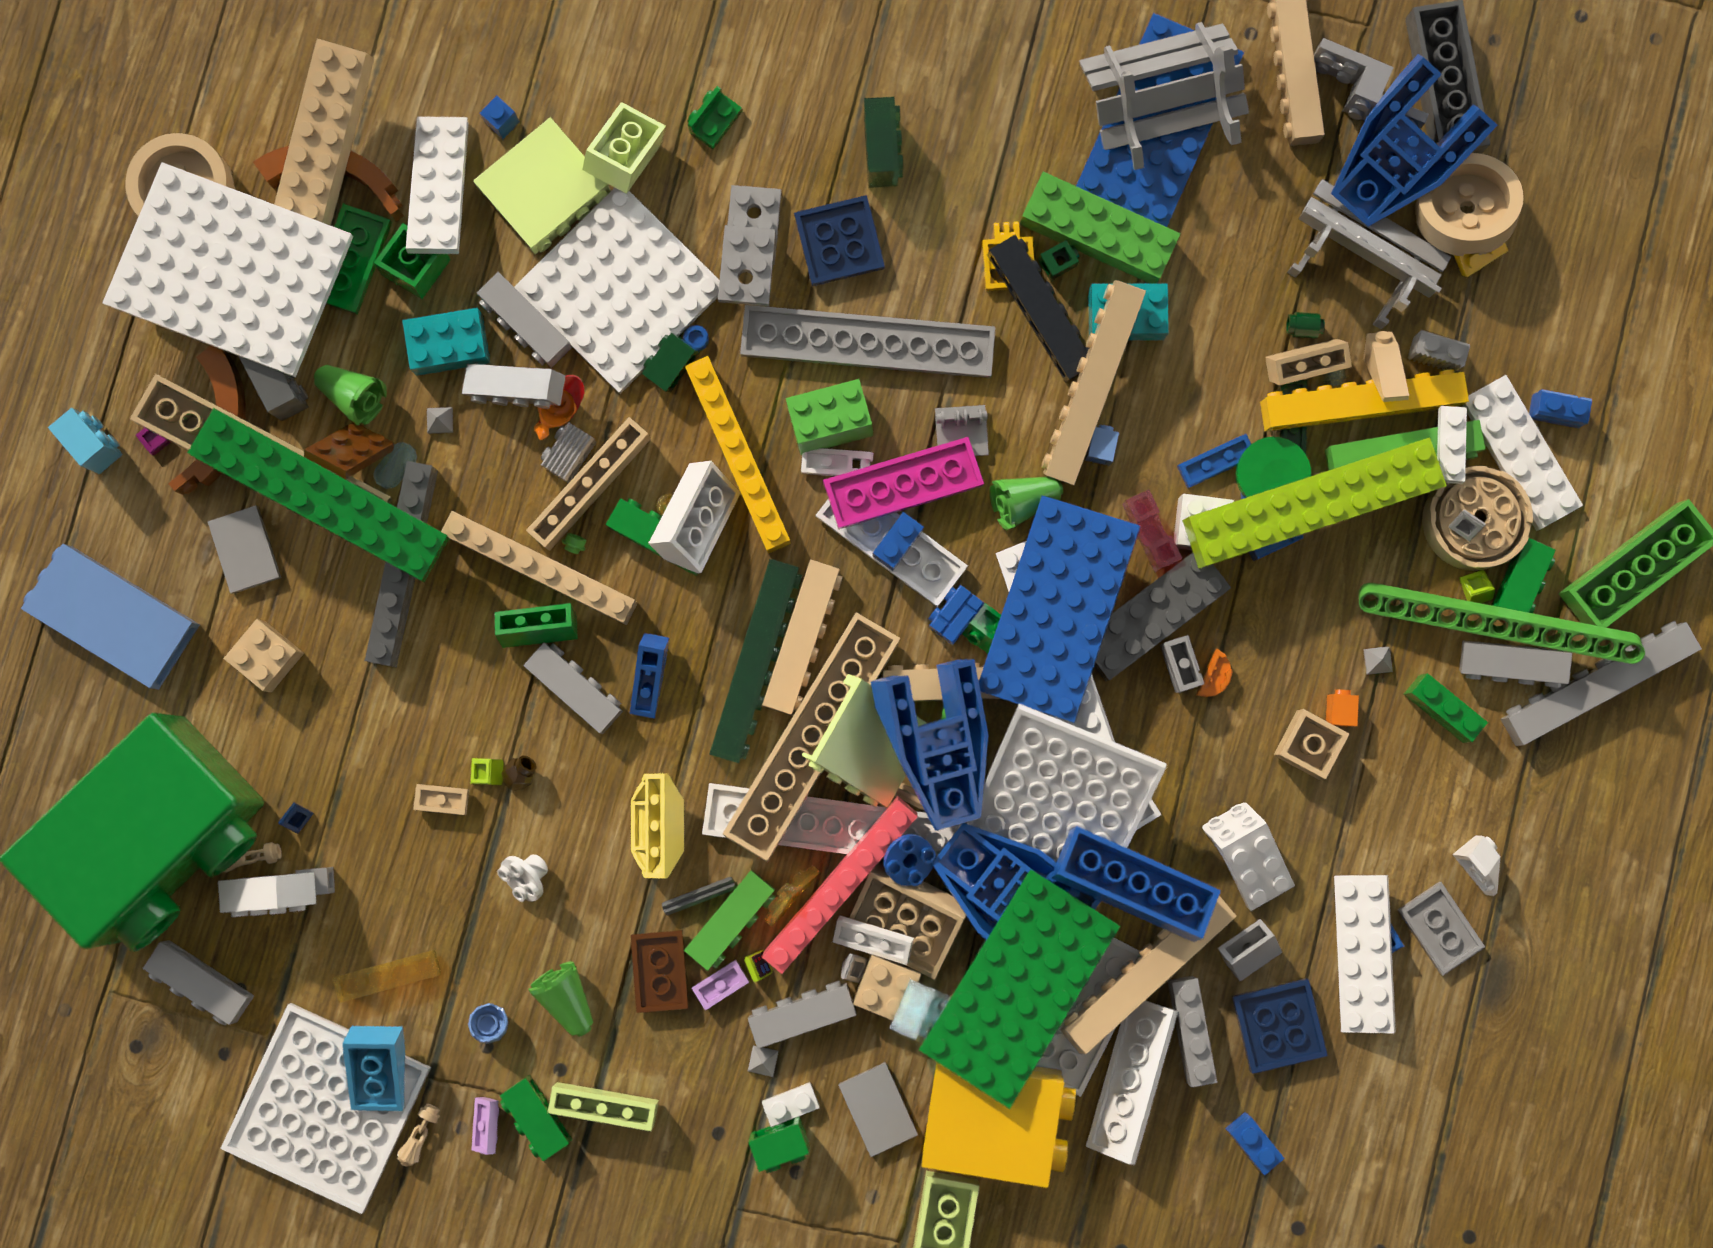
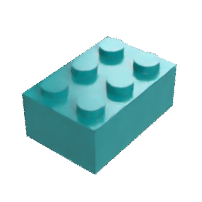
M1091 284L1088 291L1089 335L1090 333L1095 334L1098 326L1094 322L1099 309H1104L1107 299H1104V294L1108 284ZM1129 284L1146 290L1128 340H1164L1168 335V284Z
M478 308L402 320L409 367L416 376L466 368L467 364L484 365L491 363L484 317Z

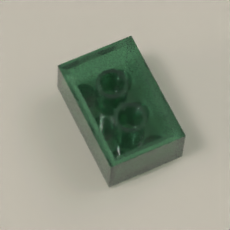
M895 97L864 98L868 188L898 186V178H903L904 169L903 154H899L901 153L902 132L901 130H896L900 129V105H895Z

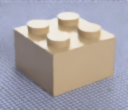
M256 619L223 659L262 691L272 692L302 657L304 652L266 621Z
M1304 709L1297 710L1274 756L1318 780H1323L1327 778L1349 733Z
M871 954L855 994L853 1004L902 1024L921 974L914 969Z

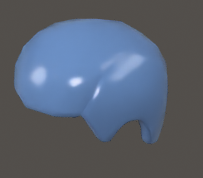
M488 1003L477 1007L470 1014L468 1027L472 1037L477 1041L490 1044L499 1041L506 1034L509 1024L508 1017L503 1008Z

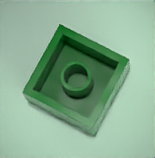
M402 223L374 264L383 277L423 299L451 259L448 254L407 253L408 226Z
M800 1116L772 1127L768 1126L754 1131L750 1134L748 1141L758 1171L765 1170L766 1173L780 1169V1164L790 1161L791 1164H795L805 1160V1155L809 1154L810 1143Z

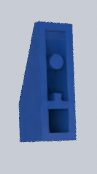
M644 633L638 647L630 714L655 718L667 659L668 637Z

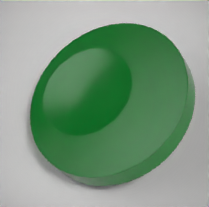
M1266 437L1255 441L1242 453L1236 467L1237 485L1244 498L1311 477L1310 462L1304 451L1294 442L1281 437Z

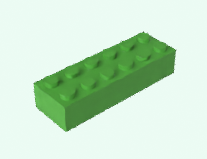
M1042 172L1020 221L1021 226L1059 243L1067 240L1069 245H1074L1077 251L1150 284H1157L1181 234L1046 172Z
M1689 499L1676 503L1558 594L1581 623L1608 627L1713 546V529Z

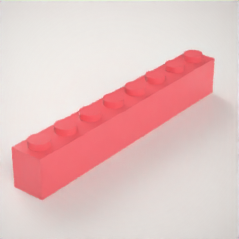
M897 796L764 950L762 958L783 974L884 857L890 844L901 837L918 817L917 812Z

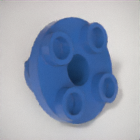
M916 834L903 835L894 840L888 847L884 856V868L887 875L894 882L905 886H918L933 868L932 862L936 858V853L931 844L923 837Z

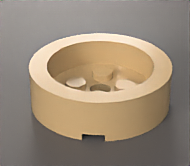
M182 133L162 135L142 146L131 160L125 180L128 201L138 217L161 162L235 190L232 171L226 161L204 140Z
M1471 153L1442 185L1416 200L1415 214L1418 229L1430 244L1443 252L1457 256L1489 253L1503 245L1515 230L1523 205L1521 183L1516 174L1505 163L1488 155ZM1473 206L1474 212L1469 214L1463 213L1460 207Z
M1487 466L1465 468V482L1463 484L1446 483V487L1430 492L1423 509V530L1432 550L1446 563L1463 570H1484L1509 561L1527 543L1531 523H1533L1531 502L1524 488L1508 473L1487 468ZM1464 509L1472 515H1475L1477 510L1484 512L1486 515L1485 526L1470 542L1449 528V525Z

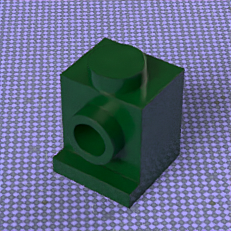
M1065 240L1040 254L1038 262L1049 281L1052 282L1055 278L1077 267L1080 256L1075 246H1070L1068 241ZM1056 259H1062L1064 264L1058 265Z

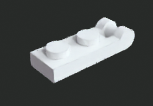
M822 448L802 453L801 474L838 476L858 470L857 468H852L853 460L860 461V469L870 466V462L873 461V453Z

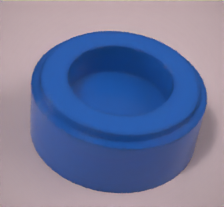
M694 325L689 327L684 333L683 339L699 352L707 347L709 336L703 327Z

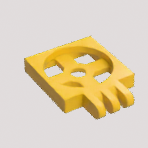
M1003 222L1004 232H1000L999 223H993L994 239L982 240L986 291L1008 290L1005 283H998L990 275V270H996L987 256L989 250L1016 235L1018 239L1024 240L1029 250L1027 254L1031 261L1034 260L1033 237H1020L1019 222H1013L1014 232L1009 231V222Z

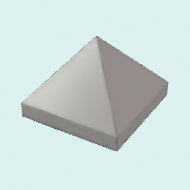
M427 408V433H453V408Z
M1464 509L1449 525V528L1470 542L1485 526V523Z
M1390 647L1363 649L1366 674L1393 672Z
M849 954L842 962L841 978L860 983L868 958Z
M753 1045L748 1072L773 1077L778 1050L763 1047L757 1049V1046Z

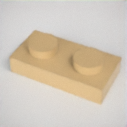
M416 784L413 810L466 815L469 789Z

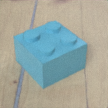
M70 408L48 427L80 466L98 474L102 473L123 455L117 448L120 446L117 440L110 434L106 435L102 431L103 424L94 415L90 416L84 410L80 412Z

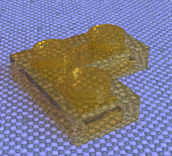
M812 865L805 872L801 869L791 880L792 884L786 882L777 892L780 897H776L768 905L767 909L770 911L764 920L770 926H773L787 913L794 901L811 886L820 871Z

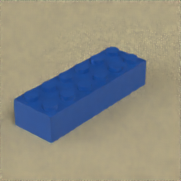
M1078 826L1069 831L1051 876L1052 879L1192 942L1203 939L1221 891Z

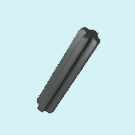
M728 877L662 903L665 915H670L736 889L734 879Z

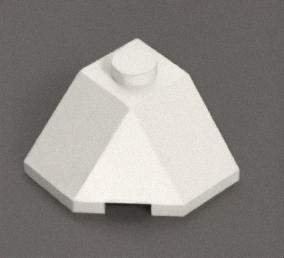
M1474 836L1452 855L1485 895L1494 896L1498 891L1500 855L1496 852V844L1489 837Z

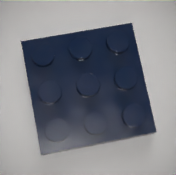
M867 195L794 212L812 287L885 269Z
M1306 978L1232 996L1250 1073L1254 1074L1328 1056L1309 979Z

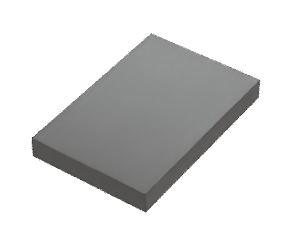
M258 506L208 521L231 594L281 578Z
M1442 882L1436 883L1397 910L1442 976L1485 948Z
M886 1062L838 1084L871 1157L918 1135Z

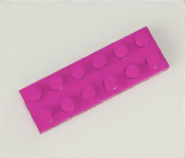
M969 437L823 480L838 530L984 485Z

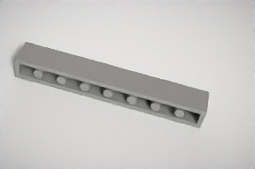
M1675 621L1661 627V633L1655 636L1653 633H1650L1640 638L1645 649V656L1638 663L1629 664L1601 659L1594 663L1596 668L1590 671L1583 669L1572 675L1574 679L1569 684L1562 683L1561 687H1550L1552 691L1548 694L1543 695V693H1539L1529 698V704L1523 707L1519 704L1506 711L1508 715L1501 718V721L1515 746L1525 745L1701 650L1702 648L1687 622L1676 624ZM1630 645L1625 650L1632 651L1636 649L1637 646L1632 648V646Z

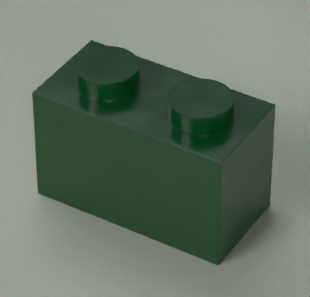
M672 332L669 336L666 334L658 344L660 349L655 356L651 355L648 357L643 365L645 369L642 372L649 380L665 392L670 393L686 373L685 366L693 363L700 353L696 348Z

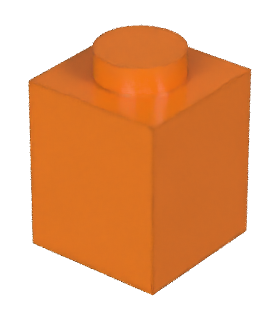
M1335 690V694L1327 695L1326 721L1334 726L1356 727L1358 724L1359 695H1351V690Z

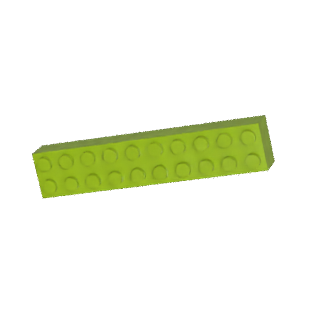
M1429 437L1183 519L1182 522L1198 569L1435 491L1447 485Z

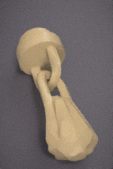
M273 842L266 843L263 849L247 851L224 872L227 873L239 866L252 864L256 861L266 860L268 864L275 863L277 859H281V848L279 844H274ZM250 855L252 859L245 861V856Z
M431 1104L421 1107L418 1115L424 1119L422 1124L414 1128L408 1141L398 1151V1160L402 1165L407 1167L419 1162L420 1151L428 1133L426 1126L429 1121L437 1123L440 1117L438 1114L440 1109ZM417 1132L419 1134L423 1132L420 1140L415 1139Z

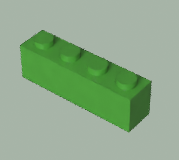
M751 870L684 951L707 971L711 966L716 969L725 959V956L722 954L728 946L733 949L742 938L739 932L744 926L750 929L759 918L755 914L759 908L763 906L766 909L775 899V896L772 894L775 888L755 871Z

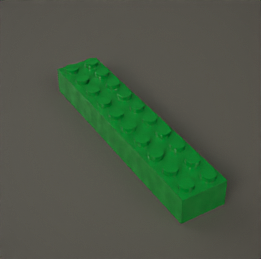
M215 408L211 411L187 454L423 583H425L450 539L448 535Z

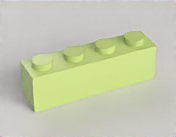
M557 1082L552 1086L548 1113L651 1131L655 1124L659 1100Z

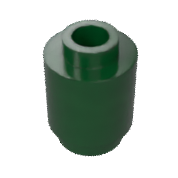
M1295 312L1294 314H1288L1286 321V334H1291L1292 337L1317 339L1319 334H1323L1325 328V320L1321 319L1319 313Z

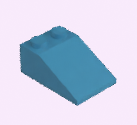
M351 1026L342 1043L351 1110L403 1111L405 1081L403 1027Z

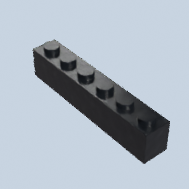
M1013 235L990 249L987 256L1066 383L1080 374V372H1077L1078 364L1081 357L1086 358L1089 348L1084 347L1079 339L1081 338V333L1076 325H1071L1068 321V312L1062 303L1058 304L1053 296L1055 291L1048 281L1044 282L1041 277L1042 271L1039 264L1035 260L1031 261L1027 254L1029 250L1024 240L1018 239L1016 235Z

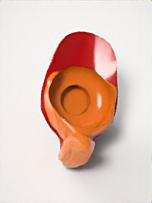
M565 376L560 406L550 405L549 409L538 407L540 419L534 426V431L538 435L539 440L549 436L550 428L567 424L577 412L585 394L584 384L578 376Z

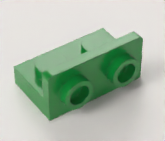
M718 86L713 91L709 90L702 100V106L698 111L695 109L687 120L689 133L711 149L716 147L743 111L742 107L724 95L722 89Z
M985 603L963 631V636L970 643L977 645L988 654L1001 614Z

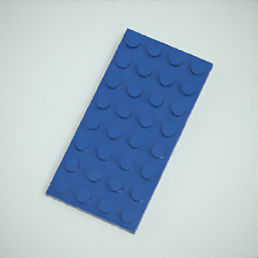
M1153 13L1139 45L1195 30ZM1239 49L1238 54L1234 55L1235 65H1239L1244 54ZM1209 61L1135 80V91L1213 71V64ZM1119 89V91H1118V93H1117L1116 96L1121 95V90H1120V89ZM1216 97L1135 117L1133 121L1216 100ZM1123 120V121H1119V122H1116V123L1104 125V126L1102 127V129L1109 128V127H1113V126H1117V125H1121V124H1125V123H1124V120ZM1213 123L1139 141L1142 146L1144 168L1137 170L1133 169L1129 144L1104 150L1101 134L1099 133L1076 186L1167 227Z
M1042 495L979 679L980 692L1075 723L1141 529L1140 525Z

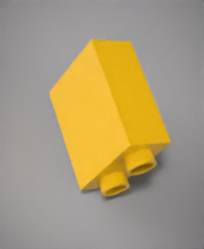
M936 1062L923 1147L922 1167L1048 1188L1050 1172H1064L1068 1140L1057 1139L1056 1133L1059 1119L1072 1120L1076 1089L1064 1087L1062 1070L1036 1066L1015 1102L1008 1109Z

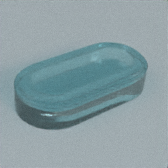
M403 442L394 445V450L383 458L374 471L376 483L386 489L397 486L404 477L407 461L416 462L417 454L415 449Z

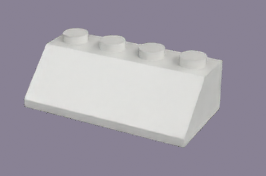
M712 461L690 463L648 544L663 559L693 572L701 573L741 492Z

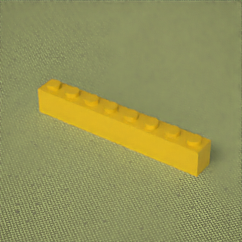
M706 356L686 365L685 368L767 553L769 554L791 544L709 357Z
M1454 369L1441 371L1439 375L1430 376L1429 372L1417 374L1415 378L1406 379L1409 400L1383 402L1373 379L1366 381L1365 385L1348 382L1341 384V388L1332 389V385L1317 387V391L1310 392L1307 391V388L1296 389L1292 391V394L1283 395L1282 391L1271 392L1260 402L1264 431L1438 410L1441 406L1460 407L1469 402L1464 372L1455 373Z

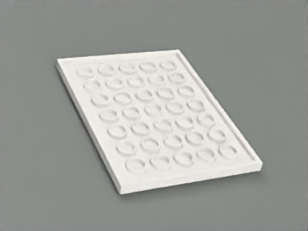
M161 162L102 303L124 313L296 377L349 249L353 235Z

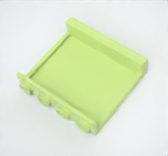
M551 117L473 180L480 192L489 199L534 254L547 250L551 246L552 240L558 235H565L570 230V225L576 220L580 221L590 213V209L599 204L611 192L606 182L582 170L584 155Z
M848 674L843 684L850 688L813 755L811 756L803 752L802 756L810 761L808 766L820 773L823 770L828 772L827 778L839 785L841 782L847 784L845 789L857 796L860 793L863 794V801L874 807L880 804L888 808L906 773L897 758L875 708L871 685L861 678ZM917 717L918 726L927 724Z

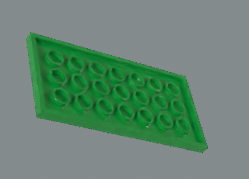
M1030 869L922 1043L919 1051L1010 1109L1120 926Z

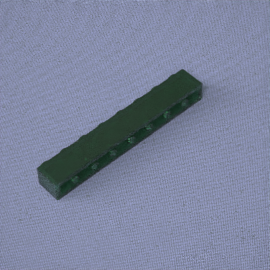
M769 559L709 753L710 755L739 764L741 759H747L750 745L746 743L749 734L754 736L758 721L754 720L757 710H762L765 698L761 694L764 686H769L773 672L769 671L772 661H777L780 647H776L779 637L784 638L788 623L784 622L786 613L791 614L795 599L791 598L794 588L799 589L803 575L799 574V567Z

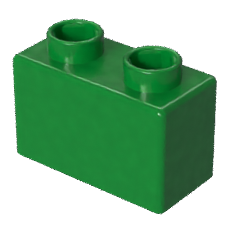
M151 713L0 856V863L79 947L91 949L122 942L130 951L136 952L158 938L177 919L181 908L170 896L199 868L208 877H215L236 863L252 847L257 839V833L247 822L264 806V800L186 717Z

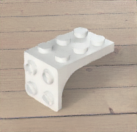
M1247 803L1235 805L1229 811L1212 818L1203 825L1204 832L1212 840L1225 860L1238 890L1250 911L1295 886L1267 823Z

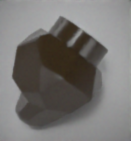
M523 755L519 758H512L501 773L505 785L514 791L530 786L537 766L534 760L528 756Z

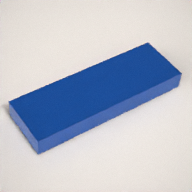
M1247 434L1177 465L1187 489L1236 467L1242 453L1251 445Z

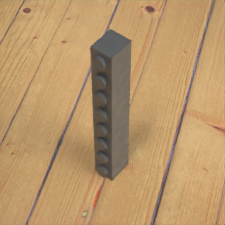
M407 461L397 508L427 524L438 470L431 465ZM386 562L365 661L397 668L415 578Z

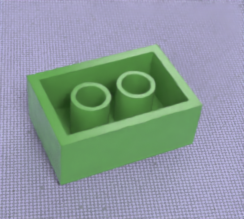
M859 379L786 398L800 455L820 448L825 449L873 436L872 422Z

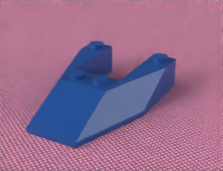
M1419 54L1398 75L1367 116L1331 191V194L1368 227L1442 185L1498 126L1480 108L1473 104L1436 144L1407 118L1405 114L1442 75Z
M974 659L954 660L936 665L946 719L920 726L917 723L909 676H890L870 681L875 708L903 770L936 831L981 818L988 731Z
M962 823L932 862V866L977 933L985 940L989 937L1030 869L1094 910L1101 902V900L1052 879L1051 876L1057 862L1041 850L966 823Z

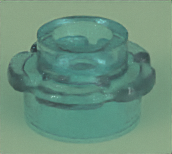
M1345 369L1326 373L1323 381L1328 382V385L1332 386L1344 384L1343 379H1347L1348 375H1345Z

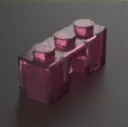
M1150 490L1127 499L1122 505L1130 522L1141 526L1138 539L1154 572L1180 561L1182 556L1172 536L1167 535L1160 522V511Z

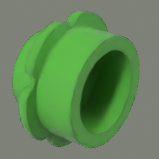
M567 533L566 538L562 539V543L566 544L564 549L571 553L579 554L580 551L586 550L584 547L586 539L578 535Z

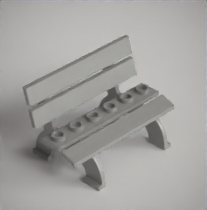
M1200 22L1195 25L1196 31L1113 51L1110 46L1104 47V54L1079 60L1092 91L1119 85L1121 95L1096 101L1099 126L1123 120L1125 123L1100 130L1104 150L1129 144L1133 169L1144 168L1142 146L1139 141L1217 121L1221 122L1225 136L1231 145L1241 143L1240 121H1233L1232 118L1249 113L1246 94L1242 93L1226 97L1225 94L1245 89L1243 65H1235L1234 55L1238 54V49L1232 38H1230L1224 24L1205 28L1203 23ZM1209 61L1213 64V71L1135 91V80ZM1216 97V100L1133 121L1135 117Z
M1322 179L1313 195L1333 206V208H1329L1313 197L1310 198L1299 220L1319 232L1304 251L1305 254L1299 264L1294 263L1288 270V274L1296 278L1309 258H1313L1317 254L1325 239L1329 237L1399 279L1400 282L1393 295L1373 323L1379 329H1383L1390 321L1386 316L1392 307L1401 312L1408 307L1410 301L1407 300V297L1412 288L1428 298L1436 291L1440 292L1442 288L1437 286L1436 283L1441 274L1419 261L1421 259L1443 272L1451 256L1386 217L1368 227L1331 194L1334 186ZM1339 210L1352 219L1356 220L1357 222L1361 223L1362 225L1366 226L1367 228L1371 229L1372 231L1376 232L1377 234L1381 235L1382 237L1386 238L1387 240L1391 241L1392 243L1411 253L1412 255H1414V258L1407 255L1398 248L1394 247L1393 245L1389 244L1388 242L1384 241L1383 239L1379 238L1378 236L1374 235L1373 233L1369 232L1368 230L1364 229L1363 227L1359 226L1358 224L1354 223L1353 221L1349 220L1348 218L1344 217L1343 215L1339 214L1337 211Z

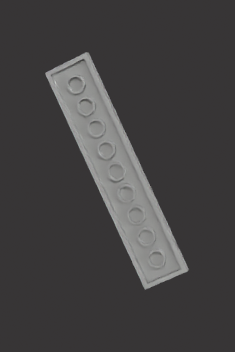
M745 305L740 355L742 357L991 378L995 327Z

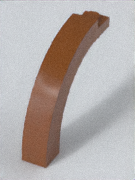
M289 146L271 151L253 161L254 165L273 189L277 188L280 184ZM350 150L344 176L350 177L369 188L380 199L396 222L404 217L400 211L403 205L394 194L398 191L394 184L375 164Z
M210 345L196 358L210 378L214 389L216 406L245 420V393L237 367L227 351ZM196 459L168 484L175 492L181 495L189 494L198 487L197 483L199 481L210 486L222 473Z

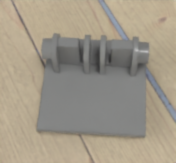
M985 405L935 408L937 446L969 437L975 456L989 455L986 424L987 411H985Z

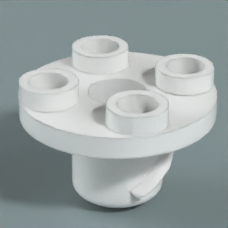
M533 854L524 861L518 857L509 856L502 861L501 868L497 870V873L503 881L507 882L513 890V896L518 901H536L542 896L543 886L540 879L547 874L548 867L540 856Z

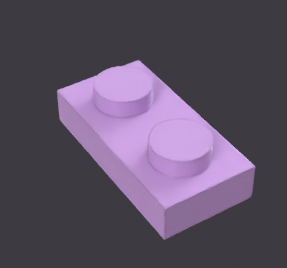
M734 960L693 986L692 990L704 1009L707 1010L750 981L737 960Z
M486 1097L475 1098L472 1151L486 1155L495 1154L499 1116L498 1100Z

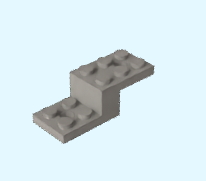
M1323 38L1313 54L1316 72L1321 74L1328 73L1335 76L1342 83L1354 84L1343 111L1348 113L1353 119L1366 120L1367 116L1383 97V91L1394 67ZM1411 107L1405 116L1421 129L1426 123L1429 114Z
M731 185L728 225H725L718 302L769 306L772 268L775 265L781 189ZM752 207H757L761 210V215L756 219H752L747 215L748 210ZM749 272L752 274L753 280L749 284L740 283L739 276L742 273Z

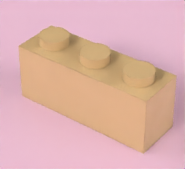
M1339 339L1265 357L1269 381L1278 385L1352 367L1348 342Z

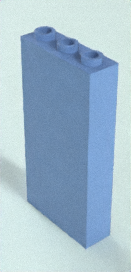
M62 544L61 547H58L53 552L52 561L49 566L39 574L38 583L34 589L26 594L21 609L147 687L160 689L200 624L76 548Z

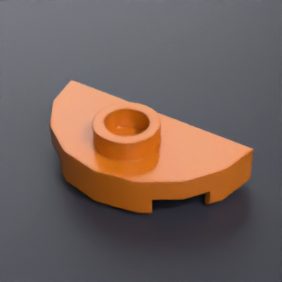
M1217 648L1204 674V684L1199 686L1196 696L1205 698L1216 696L1223 692L1231 682L1232 669L1227 656Z

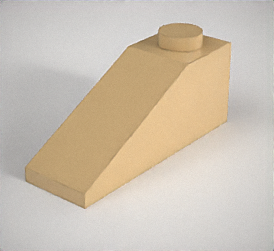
M1379 331L1367 334L1363 359L1382 401L1409 400L1399 345L1393 333Z

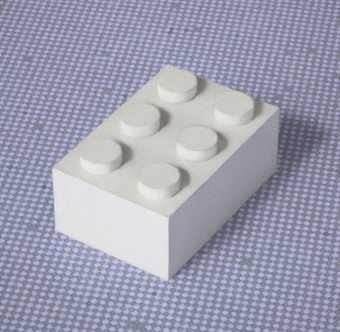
M314 872L218 881L220 913L231 912L232 917L247 916L248 911H250L251 916L267 914V909L270 910V914L286 913V907H289V912L305 910V905L316 904Z

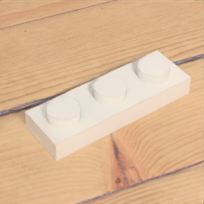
M1441 406L1438 409L1437 459L1446 483L1463 484L1465 482L1467 408Z
M840 916L837 920L833 942L907 965L914 938Z

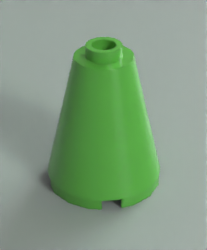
M324 365L318 368L314 374L315 386L354 424L359 425V423L366 425L381 411L383 407L380 404L382 396L386 398L387 395L386 385L383 381L331 365Z
M1053 477L995 480L992 482L994 485L990 486L989 489L993 511H999L1001 518L997 520L1006 530L1012 529L1036 514L1042 495L1060 500L1063 494L1061 482Z
M569 961L560 964L561 970L553 971L551 969L538 977L530 985L532 988H528V990L571 1036L577 1035L581 1037L591 1030L590 1026L593 1023V1019L577 967L574 962Z

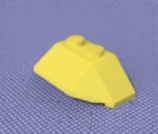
M644 774L642 782L631 799V852L641 868L644 878H668L684 852V799L668 774Z

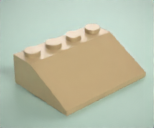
M880 860L869 873L849 918L914 938L910 958L906 966L935 980L966 915L952 895L924 881L918 886H905L894 882L885 871L884 861Z

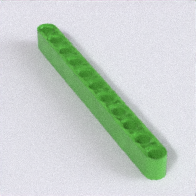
M1377 583L1363 584L1358 593L1360 608L1371 614L1629 664L1638 663L1645 656V649L1640 637L1632 632ZM1369 594H1373L1377 597L1373 601H1367L1364 599V597ZM1395 599L1402 601V603L1398 606H1393L1390 604V602ZM1421 604L1428 606V608L1424 611H1419L1415 609L1418 605ZM1447 609L1454 611V613L1449 616H1444L1441 614L1444 610ZM1473 614L1480 616L1475 621H1470L1467 619L1470 615ZM1497 620L1506 621L1501 626H1496L1493 624ZM1523 625L1532 626L1527 631L1520 630V627ZM1550 630L1558 631L1553 636L1546 635V633ZM1576 635L1584 636V638L1579 641L1572 640L1573 637ZM1603 640L1610 641V643L1606 646L1599 645V643ZM1630 645L1637 646L1636 649L1632 651L1625 650Z

